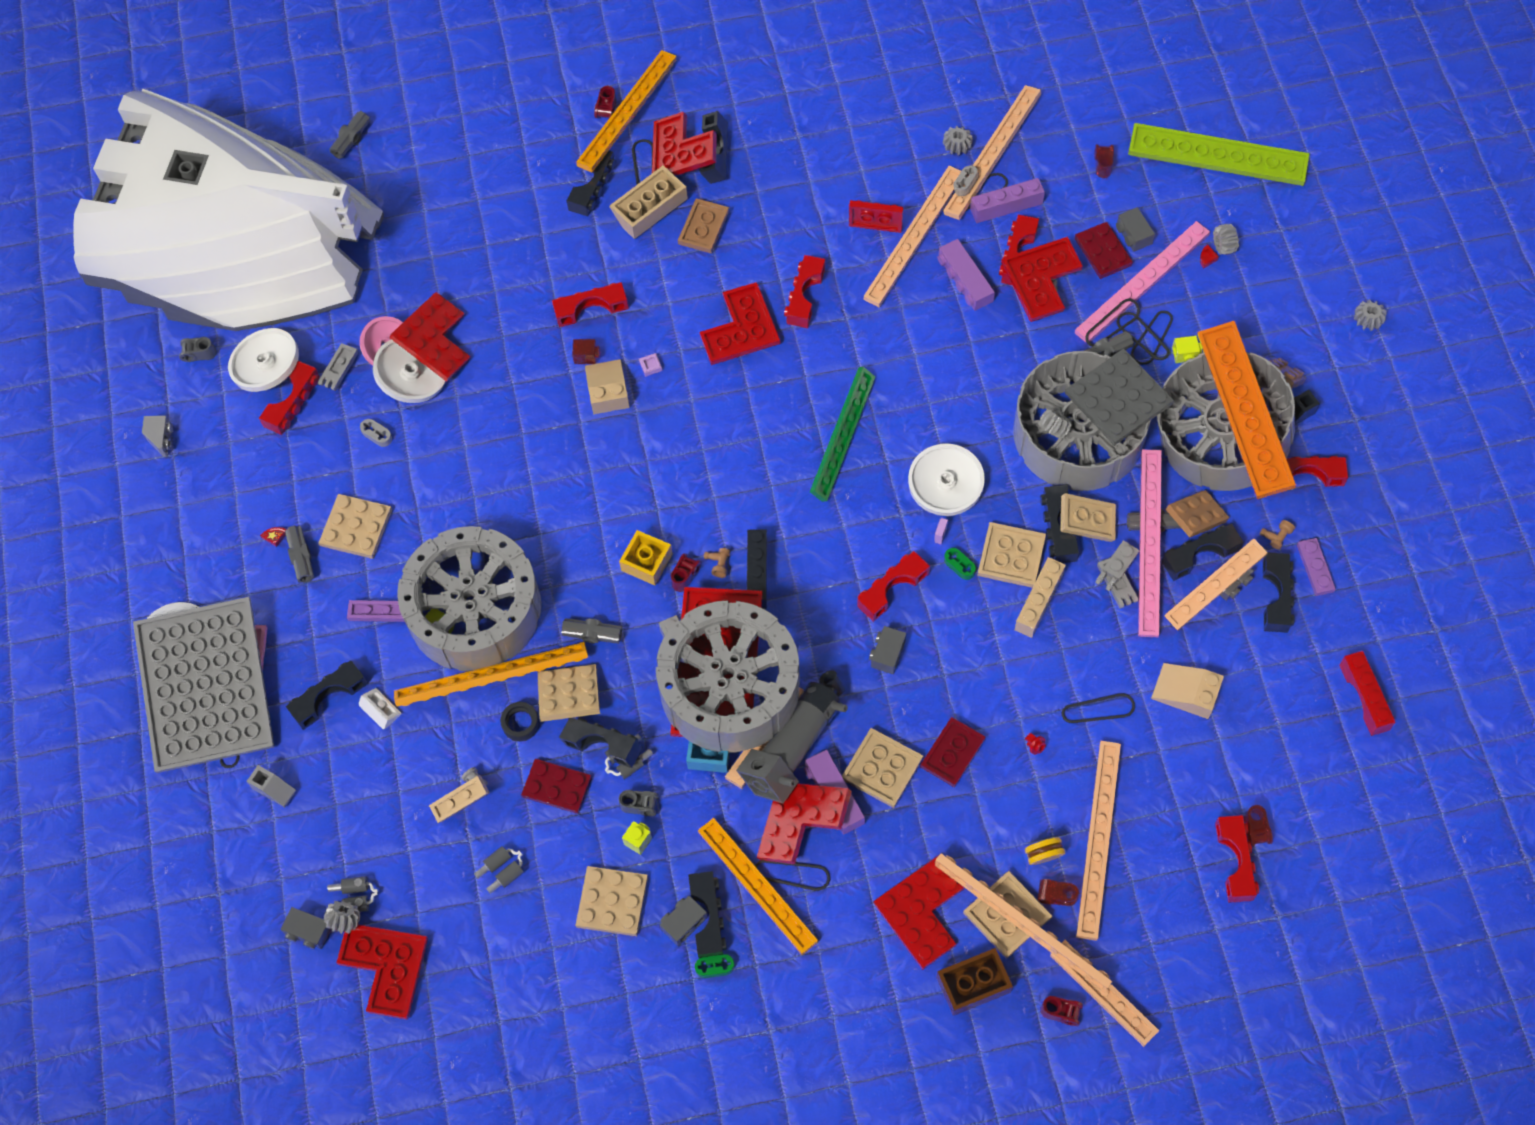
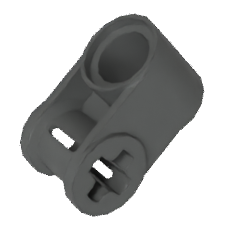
M207 337L185 338L180 341L182 351L179 358L184 362L211 360L216 356V348Z
M625 790L619 796L620 808L625 813L655 816V803L659 795L650 791ZM630 798L633 800V803L626 805L623 801Z

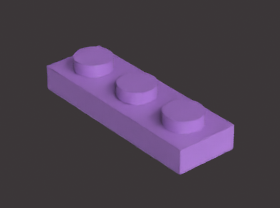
M1317 538L1298 542L1297 548L1315 596L1333 593L1336 589Z
M349 600L348 621L405 622L401 615L398 601Z

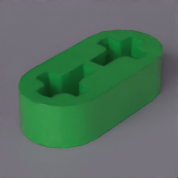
M949 548L945 552V564L960 578L969 580L974 577L975 564L960 550ZM950 555H951L952 557H953L954 555H956V560H955V559L950 560V559H949ZM970 568V573L968 571L964 573L963 569Z
M725 954L702 957L695 963L696 974L701 978L725 976L734 970L732 957ZM723 960L731 963V965L727 966L726 970H723L722 966L716 967V965H721ZM702 963H706V966H713L707 968L705 973L702 972V969H698L702 967Z

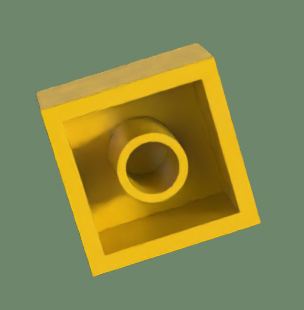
M637 530L619 561L621 571L656 585L673 555L672 547L669 543Z

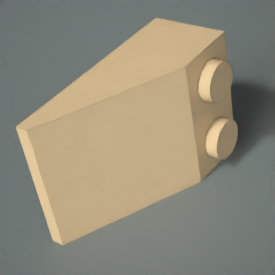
M621 359L585 366L593 414L630 408Z
M1163 663L1151 699L1209 719L1224 676L1205 669Z

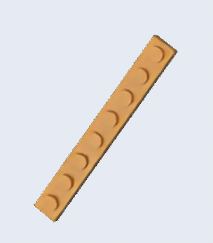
M714 818L698 830L701 837L801 955H804L818 943L815 936Z

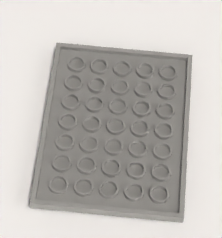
M250 597L133 622L154 771L156 773L275 747Z

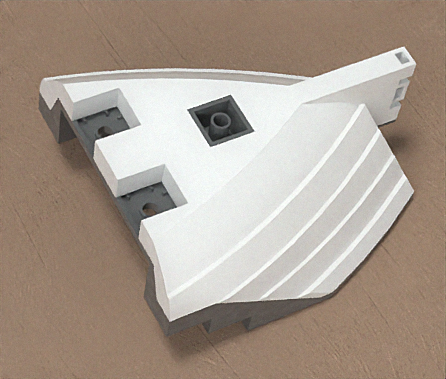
M145 89L128 92L123 95L118 107V111L124 121L118 140L105 139L93 167L100 180V184L93 200L80 199L74 213V261L86 285L121 291L128 303L162 308L168 320L232 331L269 326L313 316L355 302L359 290L358 282L363 269L346 255L338 245L340 239L358 242L359 238L373 240L376 229H380L384 213L379 207L354 187L302 154L275 141L266 140L197 105L173 100ZM137 140H141L140 143H138V144L133 143V142H136ZM113 199H117L116 202H114V203H112V204L109 203V201H112Z

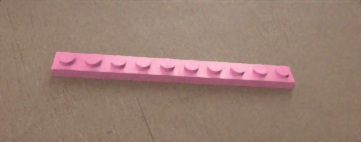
M1196 221L1076 328L1075 334L1086 342V333L1123 300L1133 299L1137 301L1209 236L1210 231ZM1127 301L1090 332L1088 335L1089 342L1094 340L1120 314L1125 312L1133 302Z
M1142 449L1139 637L1159 636L1161 450Z

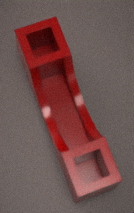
M1018 214L1017 220L1013 221L1011 227L1013 235L1008 237L1007 246H1009V250H1005L1003 258L1017 254V251L1024 245L1034 243L1039 223L1038 218ZM1001 264L999 275L1002 276L1001 283L1012 285Z
M804 255L803 261H800L798 264L799 274L794 278L793 286L795 288L794 291H790V304L785 307L784 316L787 317V324L808 328L812 316V303L807 301L803 294L810 286L821 284L825 272V259Z
M622 282L612 283L601 288H593L589 291L577 292L574 295L552 300L559 327L577 323L579 314L591 306L603 307L611 314L628 310L627 298Z
M297 361L294 370L288 376L293 384L290 396L280 403L268 404L259 417L264 428L283 435L285 430L290 427L291 421L299 413L301 405L309 398L311 390L319 382L320 376L316 368Z
M1295 456L1286 458L1293 477L1302 473L1311 474L1319 478L1325 487L1344 486L1348 479L1346 457L1331 456L1329 458H1320L1313 456L1301 458Z
M915 551L909 555H904L898 565L890 567L884 577L876 579L870 589L864 590L859 594L857 607L874 622L887 611L888 602L885 596L887 591L899 583H908L916 586L929 575L930 566Z
M1360 651L1344 656L1339 666L1347 683H1351L1359 694L1363 706V719L1370 735L1373 736L1390 731L1396 722L1364 652Z
M1243 815L1218 817L1215 822L1218 843L1229 847L1235 853L1238 860L1237 872L1229 876L1225 882L1228 903L1253 901L1257 894H1259L1258 882L1254 881L1253 876L1255 874V864L1250 859V854L1252 853L1251 842H1247L1248 824L1244 822Z

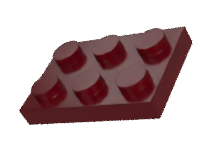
M1107 221L1075 234L1074 239L1100 279L1132 266V260Z
M951 717L924 758L920 768L955 788L986 737Z
M535 759L521 796L579 814L592 776Z

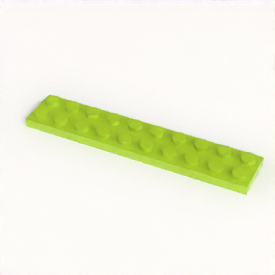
M1134 123L1128 155L1301 186H1304L1309 159V153L1139 123Z

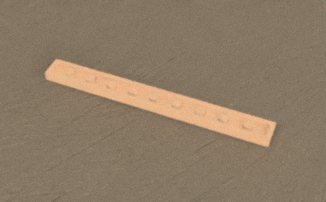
M1027 85L1024 86L973 164L978 171V180L967 195L958 196L954 193L943 210L944 215L958 220L961 219L971 203V197L976 196L1041 96L1040 89Z
M948 166L865 293V301L877 307L881 306L953 195V184L960 174V170Z
M1100 741L1076 933L1077 938L1097 941L1121 746L1119 743Z
M943 854L937 857L936 867L1104 993L1107 991L1112 983L1107 973L1102 970H1096L1087 958H1080L1075 954V950L1068 944L1063 945L1052 932H1046L1040 928V924L1036 920L1028 919L1024 916L1020 908L1015 905L1013 907L1009 905L1004 896L999 893H993L982 880L977 881L972 877L973 874L966 868L961 869L957 866L953 858Z

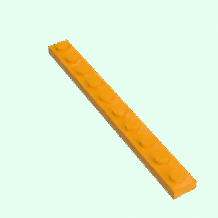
M663 50L660 51L576 161L577 167L589 172L595 170L674 65L676 55Z
M585 642L394 690V701L396 707L401 705L407 706L413 702L427 701L433 697L446 696L456 691H466L469 688L485 686L495 681H505L508 678L524 676L530 672H540L554 666L560 667L565 663L579 662L588 658Z

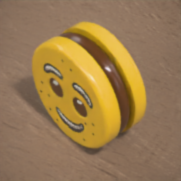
M1054 837L1027 846L1024 850L1029 858V865L1045 863L1065 855L1066 852L1061 844V838Z

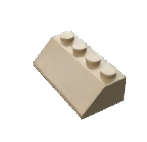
M661 166L612 203L610 209L622 228L635 239L687 200V189L666 167Z

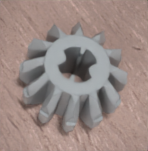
M956 125L955 129L950 127L948 131H945L943 145L946 151H950L951 155L957 153L959 156L960 152L966 154L967 150H970L973 137L970 135V130H965L964 126L959 128Z
M1222 224L1215 227L1213 240L1216 251L1220 255L1236 252L1239 247L1236 228L1232 224Z
M1370 299L1367 302L1362 301L1355 309L1354 320L1357 321V326L1362 325L1363 330L1369 328L1370 331L1374 328L1378 330L1386 320L1385 316L1387 313L1386 310H1383V305H1378L1377 301L1372 303Z
M1051 409L1043 412L1039 421L1042 429L1057 438H1064L1072 426L1068 418Z
M344 900L342 902L334 901L333 904H329L324 914L326 928L332 929L333 932L339 931L341 934L356 930L360 920L358 906L352 905V902L346 903Z

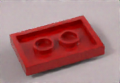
M850 200V227L902 232L903 207Z

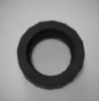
M526 702L510 704L504 709L500 719L501 727L506 736L513 741L519 742L532 738L538 731L540 724L537 712L533 706ZM521 711L528 713L532 720L529 728L521 732H515L510 729L508 721L513 714Z

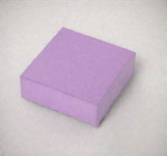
M656 353L639 359L645 377L662 371Z
M940 519L935 532V543L942 544L948 520Z

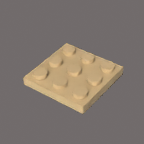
M338 494L319 540V545L373 559L392 512L391 506Z
M989 522L977 576L1033 588L1037 578L1046 534Z
M596 664L537 672L541 722L600 714Z
M870 728L843 773L842 778L846 783L895 808L920 765L923 755Z
M587 866L575 925L576 928L637 937L648 875Z
M1009 871L989 888L993 893H999L1004 896L1006 902L1012 907L1015 905L1023 911V915L1028 919L1036 920L1040 924V928L1052 918V915ZM979 898L963 911V914L1006 959L1030 938V936Z

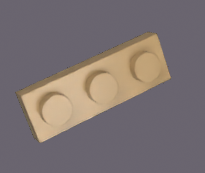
M481 775L430 804L429 807L437 822L441 823L490 792Z

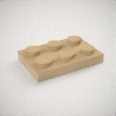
M1066 493L1061 496V532L1108 542L1115 540L1116 504Z

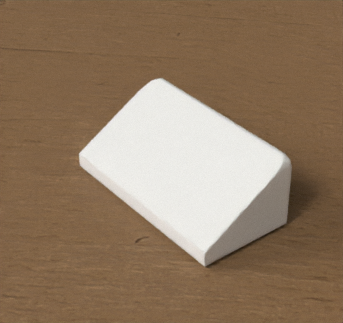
M377 688L361 695L359 706L382 729H386L401 715V712Z

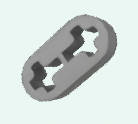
M969 165L964 167L953 184L956 195H967L978 180V171L975 166Z
M366 419L361 422L360 430L366 438L381 447L391 444L392 436L387 428L372 419ZM372 426V428H373L374 431H372V430H370V429H367V430H366V427H369V428H370V427ZM379 435H381V436H383V437L386 435L387 438H386V439H384V438L380 439Z

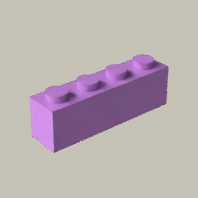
M1038 178L971 197L970 210L975 222L980 223L1043 204L1044 189Z
M956 239L939 248L938 261L941 266L944 265L949 278L955 281L958 291L962 292L965 296L966 303L969 306L971 305L974 311L994 301V290L960 241Z
M827 750L805 760V774L808 779H813L816 786L848 788ZM852 794L841 829L843 835L865 824V817Z

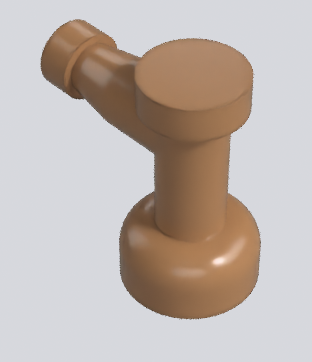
M1286 520L1280 522L1278 535L1264 528L1260 532V535L1271 540L1270 545L1278 550L1282 547L1281 543L1286 535L1293 533L1295 530V526Z
M720 548L719 553H704V559L718 561V564L712 568L711 572L715 577H726L727 569L725 564L727 557L730 556V550Z

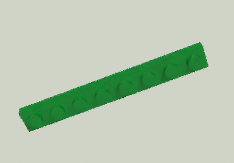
M859 367L810 489V493L822 502L828 500L875 379V376L864 367Z

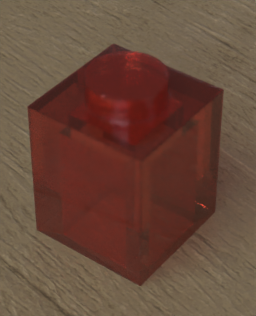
M573 339L572 357L574 364H596V357H600V347L596 346L595 339Z

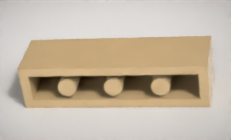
M1049 557L1047 558L1016 620L1015 631L1031 638L1033 637L1062 579L1065 564Z

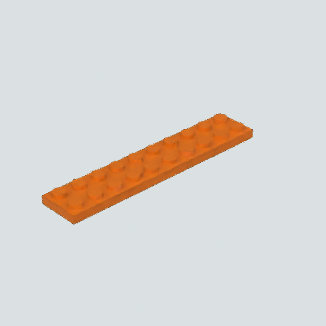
M1235 321L1197 332L1256 498L1260 499L1296 488Z

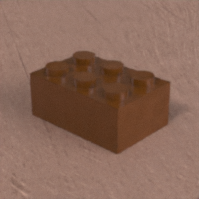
M996 948L939 970L936 975L953 1016L1009 994L1013 988Z

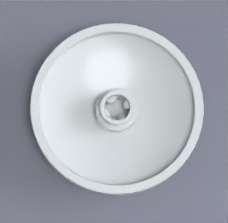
M268 328L254 332L243 339L233 350L228 363L229 375L238 387L246 391L259 392L273 388L284 381L294 370L299 357L298 345L288 332L281 329Z
M393 340L384 343L375 355L373 362L375 381L383 392L398 401L420 403L430 400L442 390L445 384V380Z
M954 444L934 445L923 450L912 462L908 476L909 490L916 503L930 513L941 516L961 514L969 510L979 500L984 487V471L977 457L969 450Z

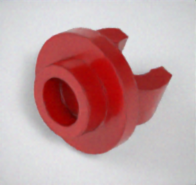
M1031 733L1025 737V740L1028 741L1026 745L1030 748V753L1033 755L1041 753L1045 749L1044 737L1038 736L1036 738Z

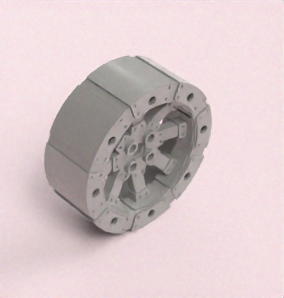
M1089 351L1062 353L1050 360H1045L1035 367L1022 384L1013 427L1015 445L1019 455L1023 457L1026 466L1035 475L1054 486L1067 485L1068 490L1075 491L1104 488L1109 486V483L1117 482L1125 477L1140 458L1150 421L1126 437L1123 444L1119 442L1114 446L1072 400L1067 403L1053 397L1058 393L1065 392V389L1071 386L1070 381L1075 383L1111 358L1110 356H1103ZM1039 408L1055 410L1066 418L1071 417L1068 418L1072 423L1069 433L1064 438H1059L1047 451L1042 445H1039V440L1037 439L1042 434L1048 433L1039 425L1040 420L1034 421V415H1036ZM1092 442L1096 445H1101L1108 452L1110 458L1106 462L1095 464L1091 452ZM1074 443L1077 449H1079V465L1060 460L1065 450Z
M1204 353L1199 354L1197 357L1190 358L1181 364L1169 376L1162 387L1174 400L1170 407L1157 415L1163 452L1168 457L1170 465L1179 475L1200 487L1206 486L1210 487L1211 490L1233 491L1251 487L1252 484L1244 462L1238 464L1237 458H1235L1234 448H1236V440L1229 421H1222L1227 418L1219 393L1217 399L1213 401H1208L1200 396L1206 391L1218 390ZM1247 353L1260 390L1262 389L1261 393L1264 401L1271 408V411L1268 412L1287 458L1295 435V404L1292 389L1289 383L1286 382L1283 373L1274 364L1257 354ZM1187 407H1193L1202 414L1198 418L1180 420ZM1198 431L1204 433L1202 439L1190 451L1185 445H1182L1181 437L1186 436V434ZM1220 443L1224 457L1222 465L1214 464L1212 466L1203 461L1211 447Z
M469 526L441 532L436 538L432 540L430 538L418 547L402 570L403 575L399 579L397 593L401 615L419 649L428 658L449 669L455 668L459 671H472L500 664L516 656L528 644L537 629L538 618L540 619L541 596L529 559H526L521 547L498 531ZM472 552H485L490 555L489 562L482 571L480 570L475 575L471 562ZM456 555L460 565L459 578L447 574L441 569L439 564ZM505 565L512 570L514 578L508 580L509 582L499 585L492 584V580L498 571ZM428 577L442 585L446 591L441 592L439 595H426V593H421V586ZM508 596L515 597L508 611L499 609L493 603L498 601V599ZM468 597H474L472 600H466ZM436 608L446 609V614L438 622L435 621L432 624L424 617L422 612ZM483 618H490L497 622L490 629L479 631V622ZM457 622H465V635H452L448 633ZM470 640H475L476 643L471 646Z
M728 601L708 603L689 611L682 620H677L661 642L657 654L658 667H656V677L662 706L673 727H676L679 733L693 744L717 752L749 750L772 739L773 735L778 731L780 732L791 719L799 698L798 652L787 628L784 625L782 626L778 619L768 611L753 604L736 601V603H728ZM735 626V628L741 629V636L736 646H733L731 651H729L723 643L721 628ZM705 633L707 639L710 640L713 657L703 656L693 650L690 644L696 636L699 637ZM757 636L768 642L770 649L767 650V653L754 659L753 657L747 658V652L752 641H755ZM680 661L700 669L702 674H699V677L686 680L685 678L678 679L677 669ZM779 667L780 674H778L776 683H767L758 680L755 676L766 668ZM726 674L734 675L730 679L724 678V675ZM740 676L745 677L743 680H739ZM709 691L708 699L700 707L687 700L686 696L690 695L689 693ZM746 693H755L764 696L765 700L761 705L750 709V707H747L744 695ZM724 701H730L735 709V715L721 716L715 712ZM701 716L704 717L702 722L697 721L700 720ZM749 718L751 723L745 724L743 720Z

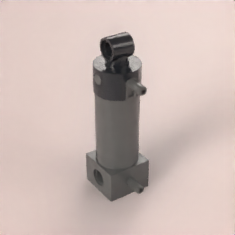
M830 670L823 673L819 683H808L799 696L795 711L786 726L780 732L778 731L773 735V738L768 741L762 751L751 749L736 771L754 795L784 803L799 782L793 772L837 711L846 712L848 710V706L842 704L839 696L845 691V685L835 671Z

